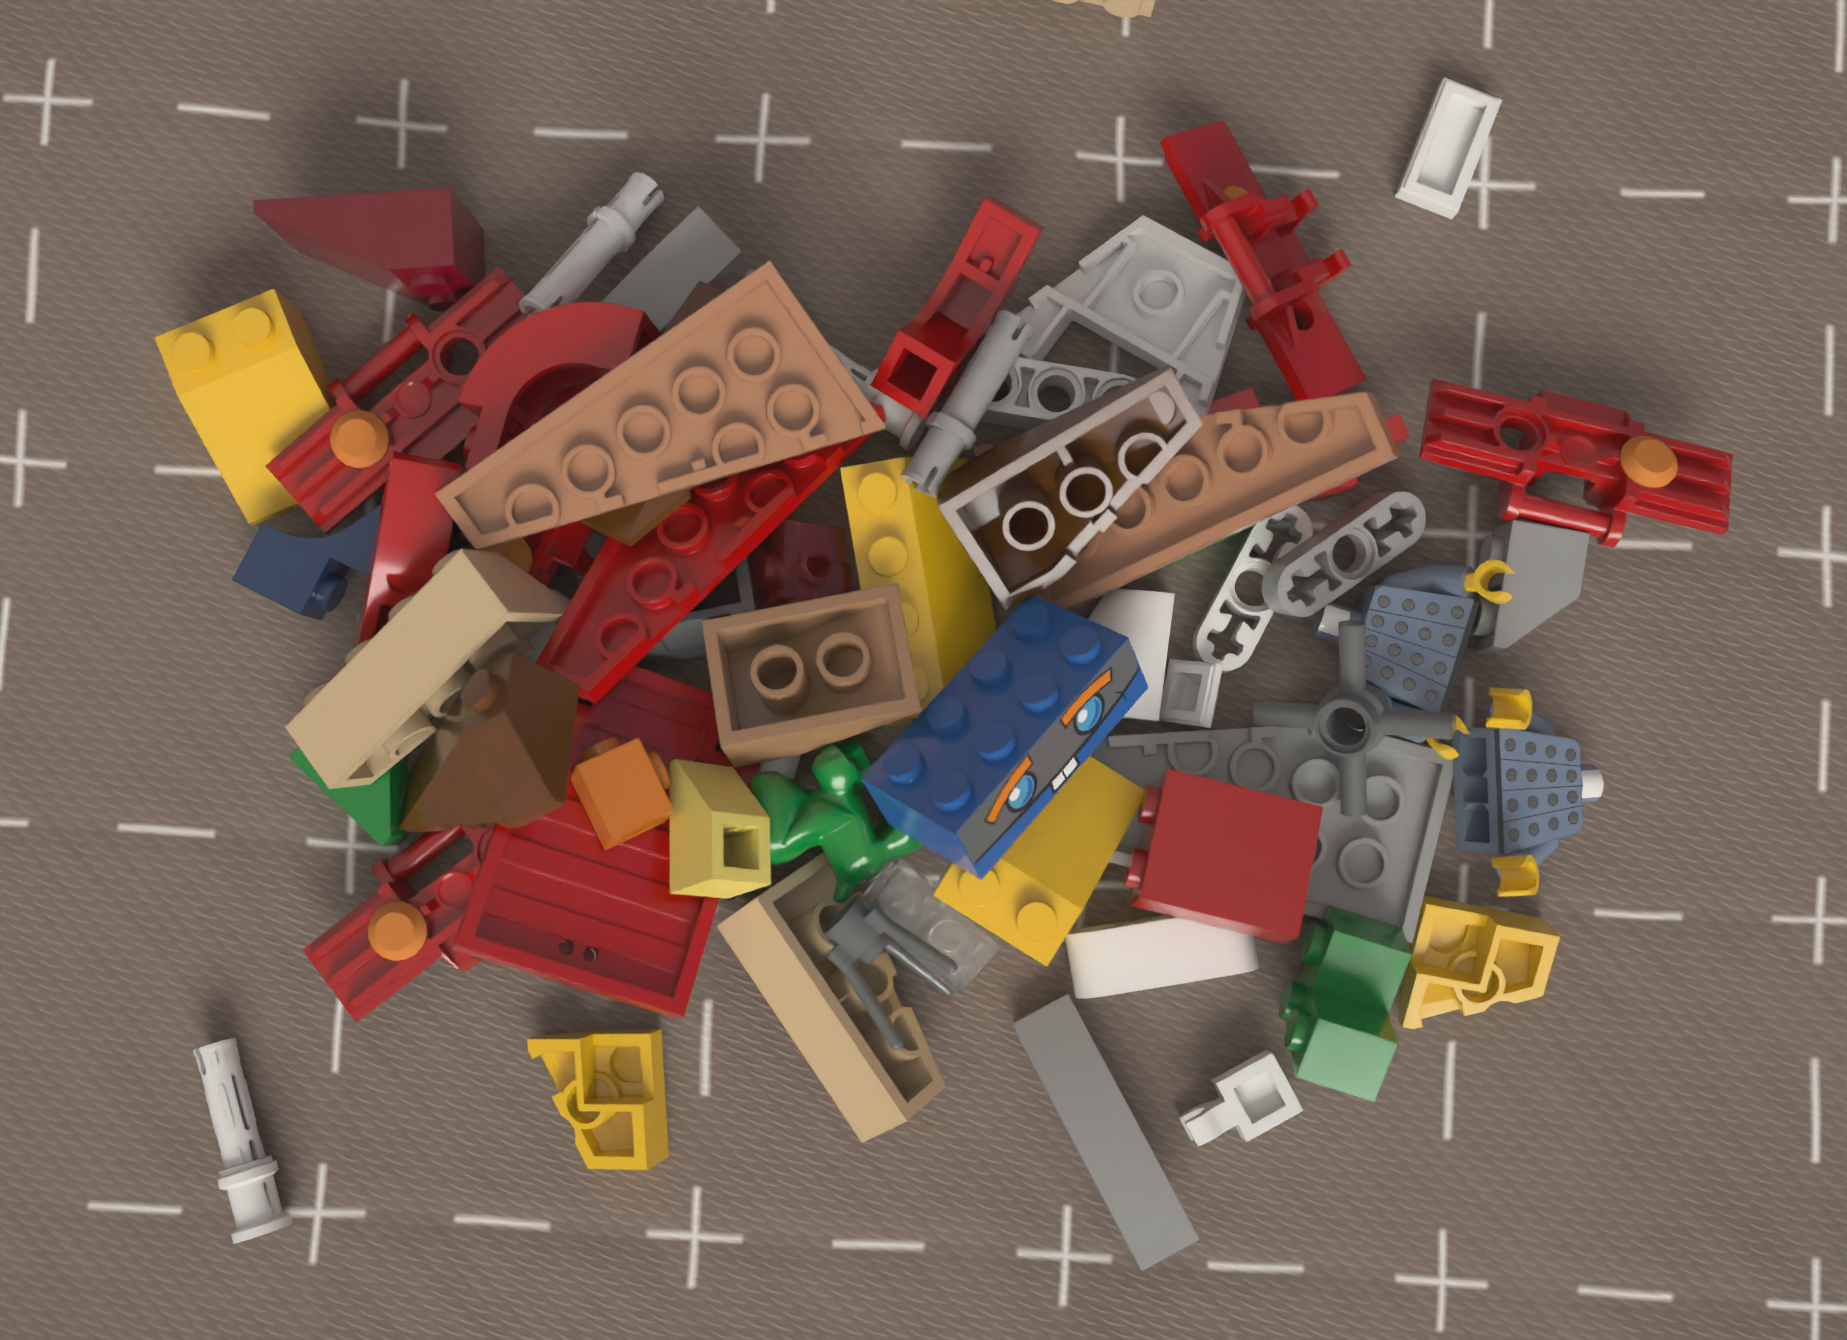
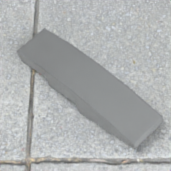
M698 206L654 247L602 302L644 310L660 331V337L665 327L699 280L715 287L744 260L743 253Z
M1069 994L1012 1023L1141 1271L1199 1241L1198 1235Z

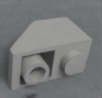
M1512 520L1493 529L1492 535L1486 536L1480 551L1479 565L1488 560H1499L1507 564L1516 573H1497L1492 576L1488 583L1489 592L1505 591L1513 596L1506 604L1498 605L1491 603L1483 596L1476 599L1480 601V605L1471 631L1472 635H1476L1474 652L1488 654L1508 648L1580 597L1590 533Z

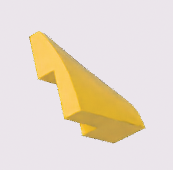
M1424 896L1413 942L1408 944L1412 956L1402 979L1398 1021L1404 1028L1416 1029L1423 1027L1421 1021L1423 1018L1460 1010L1463 1016H1468L1486 1011L1488 1007L1499 1001L1519 1003L1543 997L1560 936L1541 917Z
M662 1029L571 1032L540 1035L527 1039L528 1052L531 1058L542 1057L559 1093L552 1096V1099L560 1115L573 1126L576 1136L575 1145L588 1169L648 1170L669 1157Z

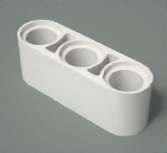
M1018 357L1004 380L1008 385L1010 393L998 402H991L981 421L1030 430L1136 379L1124 374ZM1057 386L1068 393L1071 399V406L1062 412L1048 411L1040 404L1037 394L1046 387Z
M1166 914L1069 931L1065 937L1075 998L1078 999L1104 997L1207 980L1259 969L1254 936Z

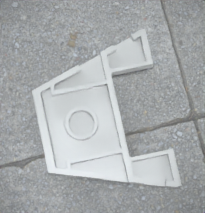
M1142 215L1078 262L1080 269L1053 288L1046 285L1029 297L1030 305L1016 314L1022 319L1017 326L1021 329L1024 323H1028L1034 329L1032 338L1027 341L1018 357L1042 361L1072 321H1076L1158 369L1169 364L1197 414L1202 416L1208 415L1246 292L1229 261Z

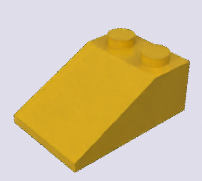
M271 289L154 337L180 402L248 524L254 526L300 507L298 502L265 465L337 404L335 402L337 399L327 388L330 380L301 309L277 290Z
M1089 756L982 880L949 861L934 885L933 896L1047 967L1085 907L1137 812L1144 789Z

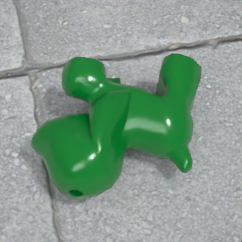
M853 736L845 740L838 748L832 743L815 758L812 771L820 785L815 789L804 790L792 779L778 771H764L754 775L750 780L752 794L770 817L771 864L777 865L789 862L807 849L820 845L836 877V887L833 900L836 903H844L848 900L858 884L868 882L877 876L886 863L917 851L924 846L891 826L884 815H882L878 825L875 828L873 827L868 809L861 796V789L864 786L861 778L873 765L865 755L860 743Z

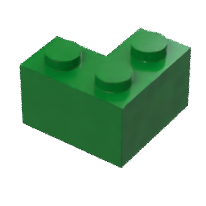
M1328 904L1320 925L1310 924L1301 947L1300 959L1305 962L1298 982L1288 981L1279 1005V1018L1285 1019L1286 1023L1284 1047L1291 1050L1296 1078L1375 1102L1398 1045L1389 1010L1412 956L1402 927Z

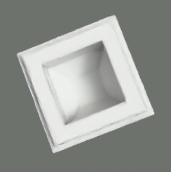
M1169 659L1159 721L1211 728L1218 702L1223 665Z

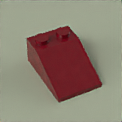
M451 187L253 200L254 214L299 253L416 302L429 305V308L435 311L445 312L486 277L483 228Z

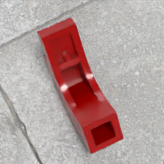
M991 195L984 198L938 286L920 312L909 323L898 330L870 386L926 419L942 403L958 382L986 336L989 327L995 321L997 312L1003 310L1020 281L1018 277L1045 227Z
M604 302L568 303L551 307L529 316L495 340L473 367L458 400L459 403L479 418L478 425L473 426L469 430L465 440L464 458L466 465L464 471L467 472L530 428L539 409L552 396L573 385L596 382L659 337L660 331L644 310Z

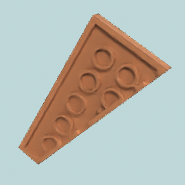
M769 260L435 493V495L476 550H482L884 430L886 426Z
M1361 392L1199 416L1203 425L1148 484H1142L1116 512L1118 516L1104 533L1099 531L1076 556L1077 562L1061 579L1033 595L1070 611L1400 457L1401 454L1374 393ZM986 444L972 447L977 457L983 452L999 444Z

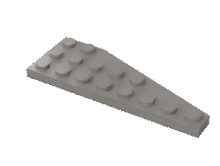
M1265 726L1107 736L1091 753V757L1142 789H1145L1146 784L1156 786L1160 776L1167 769H1172L1322 806V818L1303 914L1322 919L1328 904L1402 927L1407 942H1413L1454 775L1453 759H1443L1432 748L1385 736L1377 747L1366 752L1367 814L1359 817H1349L1340 813V756L1330 753L1320 744L1314 729ZM1350 727V728H1352V729H1354V730L1364 731V730H1361V729H1357V728ZM1139 808L1109 862L1127 867L1132 848L1142 849L1147 824L1138 822Z

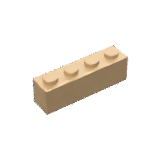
M467 549L454 551L446 555L435 565L432 571L434 577L416 595L405 598L390 611L388 615L390 621L372 639L362 642L348 653L345 658L347 665L330 682L318 686L304 698L302 702L304 708L285 728L329 789L370 785L436 731L430 719L446 716L470 677L478 670L487 668L511 652L526 658L535 651L528 639L548 623H553L557 626L569 603L499 552Z
M823 852L716 926L863 1143L907 1122L943 1090L946 1085L912 1008L901 1006L893 987V976L897 975L888 952L880 953L868 965H865L859 958L854 963L901 1037L903 1046L899 1050L891 1048L844 973L826 957L835 945L823 935L824 930L841 909L855 896L859 895L863 899L864 897L860 891L852 893L850 898L844 903H836L833 900L836 877Z

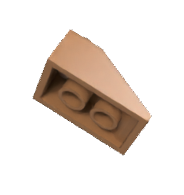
M897 583L702 621L720 747L734 768L798 756L922 712Z

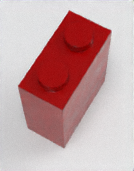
M1167 769L1157 780L1156 786L1146 784L1138 812V822L1147 824L1142 849L1132 848L1124 877V886L1134 888L1130 906L1282 944L1298 938L1323 807Z

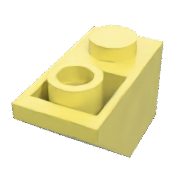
M677 759L670 762V803L674 809L670 815V894L728 899L771 885L770 817L734 767Z

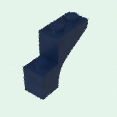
M381 505L344 530L326 537L304 538L292 536L262 523L232 581L300 615L322 621L326 612L333 611L343 599L348 586V580L345 576L350 567L366 576L369 575V560ZM453 520L451 533L456 534L460 528Z

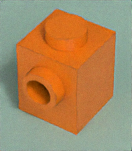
M616 737L610 738L586 749L580 754L583 763L576 765L571 781L605 850L665 823L673 813L674 809L665 792V789L670 787V780L665 766L655 751L646 754L639 738L620 745Z

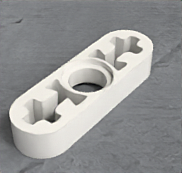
M1295 505L1255 524L1248 531L1194 633L1192 650L1198 662L1223 665L1222 673H1226L1241 667L1250 658L1274 611L1268 607L1266 602L1259 606H1249L1241 602L1235 592V582L1237 577L1245 571H1255L1264 576L1266 570L1271 565L1266 560L1249 556L1252 548L1259 556L1267 551L1273 540V533L1266 529L1267 523L1275 525L1283 518L1291 522L1289 533L1296 538L1295 544L1293 542H1286L1277 550L1271 561L1273 563L1313 535L1311 520L1300 507ZM1224 603L1234 614L1244 618H1252L1255 620L1252 628L1244 621L1238 624L1231 637V643L1238 647L1237 654L1228 653L1218 660L1212 656L1215 645L1207 640L1209 632L1212 634L1222 632L1228 625L1232 615L1220 613V608Z

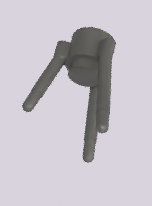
M859 895L855 896L841 909L823 932V935L835 945L826 957L844 973L876 1026L894 1050L901 1049L903 1041L855 965L854 961L857 958L865 965H868L885 949L943 995L951 996L954 993V987L910 950L948 973H954L957 970V963L938 951L931 944L893 921L877 905L872 908Z

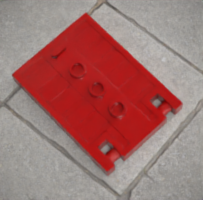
M634 666L597 703L590 701L589 705L586 706L577 702L565 805L523 827L507 828L497 823L494 824L451 949L678 1019L685 1015L720 898L670 894V817L665 823L605 850L571 781V777L576 765L583 763L580 756L583 751L614 737L618 739L620 745L639 738L646 754L652 751L658 754L668 773L669 780L670 762L676 759L728 767L734 766L726 754L715 751L719 734L713 694ZM760 763L734 768L750 791V780L758 773ZM669 787V788L665 789V792H666V795H667V797H668V799H669V801H670V787Z

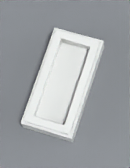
M1444 77L1437 87L1394 197L1446 218L1453 219L1460 209L1502 99Z

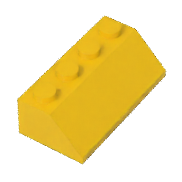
M901 457L842 467L840 470L860 589L864 590L895 583L898 584L921 711H923L997 631L989 584L938 508L937 497H930L914 488L917 482L913 481L911 484H908L900 477V474L906 469L912 457ZM958 458L950 472L967 463V458ZM920 713L891 722L885 726L913 722Z

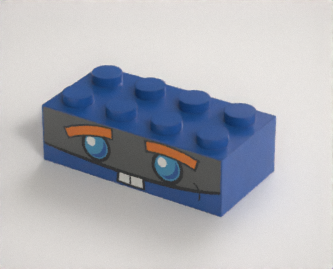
M1032 595L1026 598L862 776L861 780L887 822L982 880L1149 688L1129 638L1038 596Z

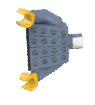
M1488 560L1480 564L1476 570L1471 566L1426 565L1390 574L1379 585L1370 587L1362 592L1356 610L1334 603H1329L1319 610L1313 625L1312 636L1338 644L1339 622L1347 620L1365 622L1366 683L1375 686L1385 695L1390 709L1446 712L1480 605V601L1470 599V597L1473 596L1474 592H1478L1491 603L1498 605L1506 604L1513 596L1505 591L1489 592L1488 583L1492 576L1497 573L1515 574L1516 572L1503 561ZM1338 664L1337 673H1336L1338 676H1339V664ZM1456 716V730L1470 735L1466 725ZM1401 736L1417 743L1427 740L1437 755L1443 759L1452 760L1459 756L1454 748L1440 744V739Z
M1490 687L1489 695H1492L1493 703L1490 709L1491 718H1486V727H1467L1470 735L1456 730L1452 740L1453 748L1459 754L1457 758L1453 759L1457 850L1501 854L1499 857L1491 858L1492 867L1497 868V873L1501 878V884L1497 890L1498 897L1535 895L1539 888L1538 865L1558 848L1560 838L1579 833L1583 826V802H1593L1600 798L1604 786L1603 777L1595 765L1581 764L1580 746L1575 739L1556 736L1553 724L1532 710V698L1527 689Z

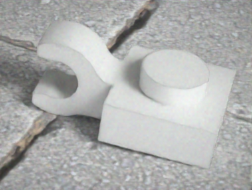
M1266 1049L1211 1080L1220 1098L1200 1104L1181 1114L1178 1118L1191 1141L1194 1140L1199 1147L1234 1126L1241 1138L1248 1142L1304 1110L1273 1052Z

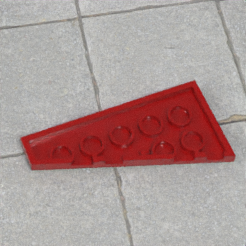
M869 402L884 423L886 417L883 406ZM873 433L694 486L691 489V499L631 547L608 536L535 663L578 684V697L597 703Z

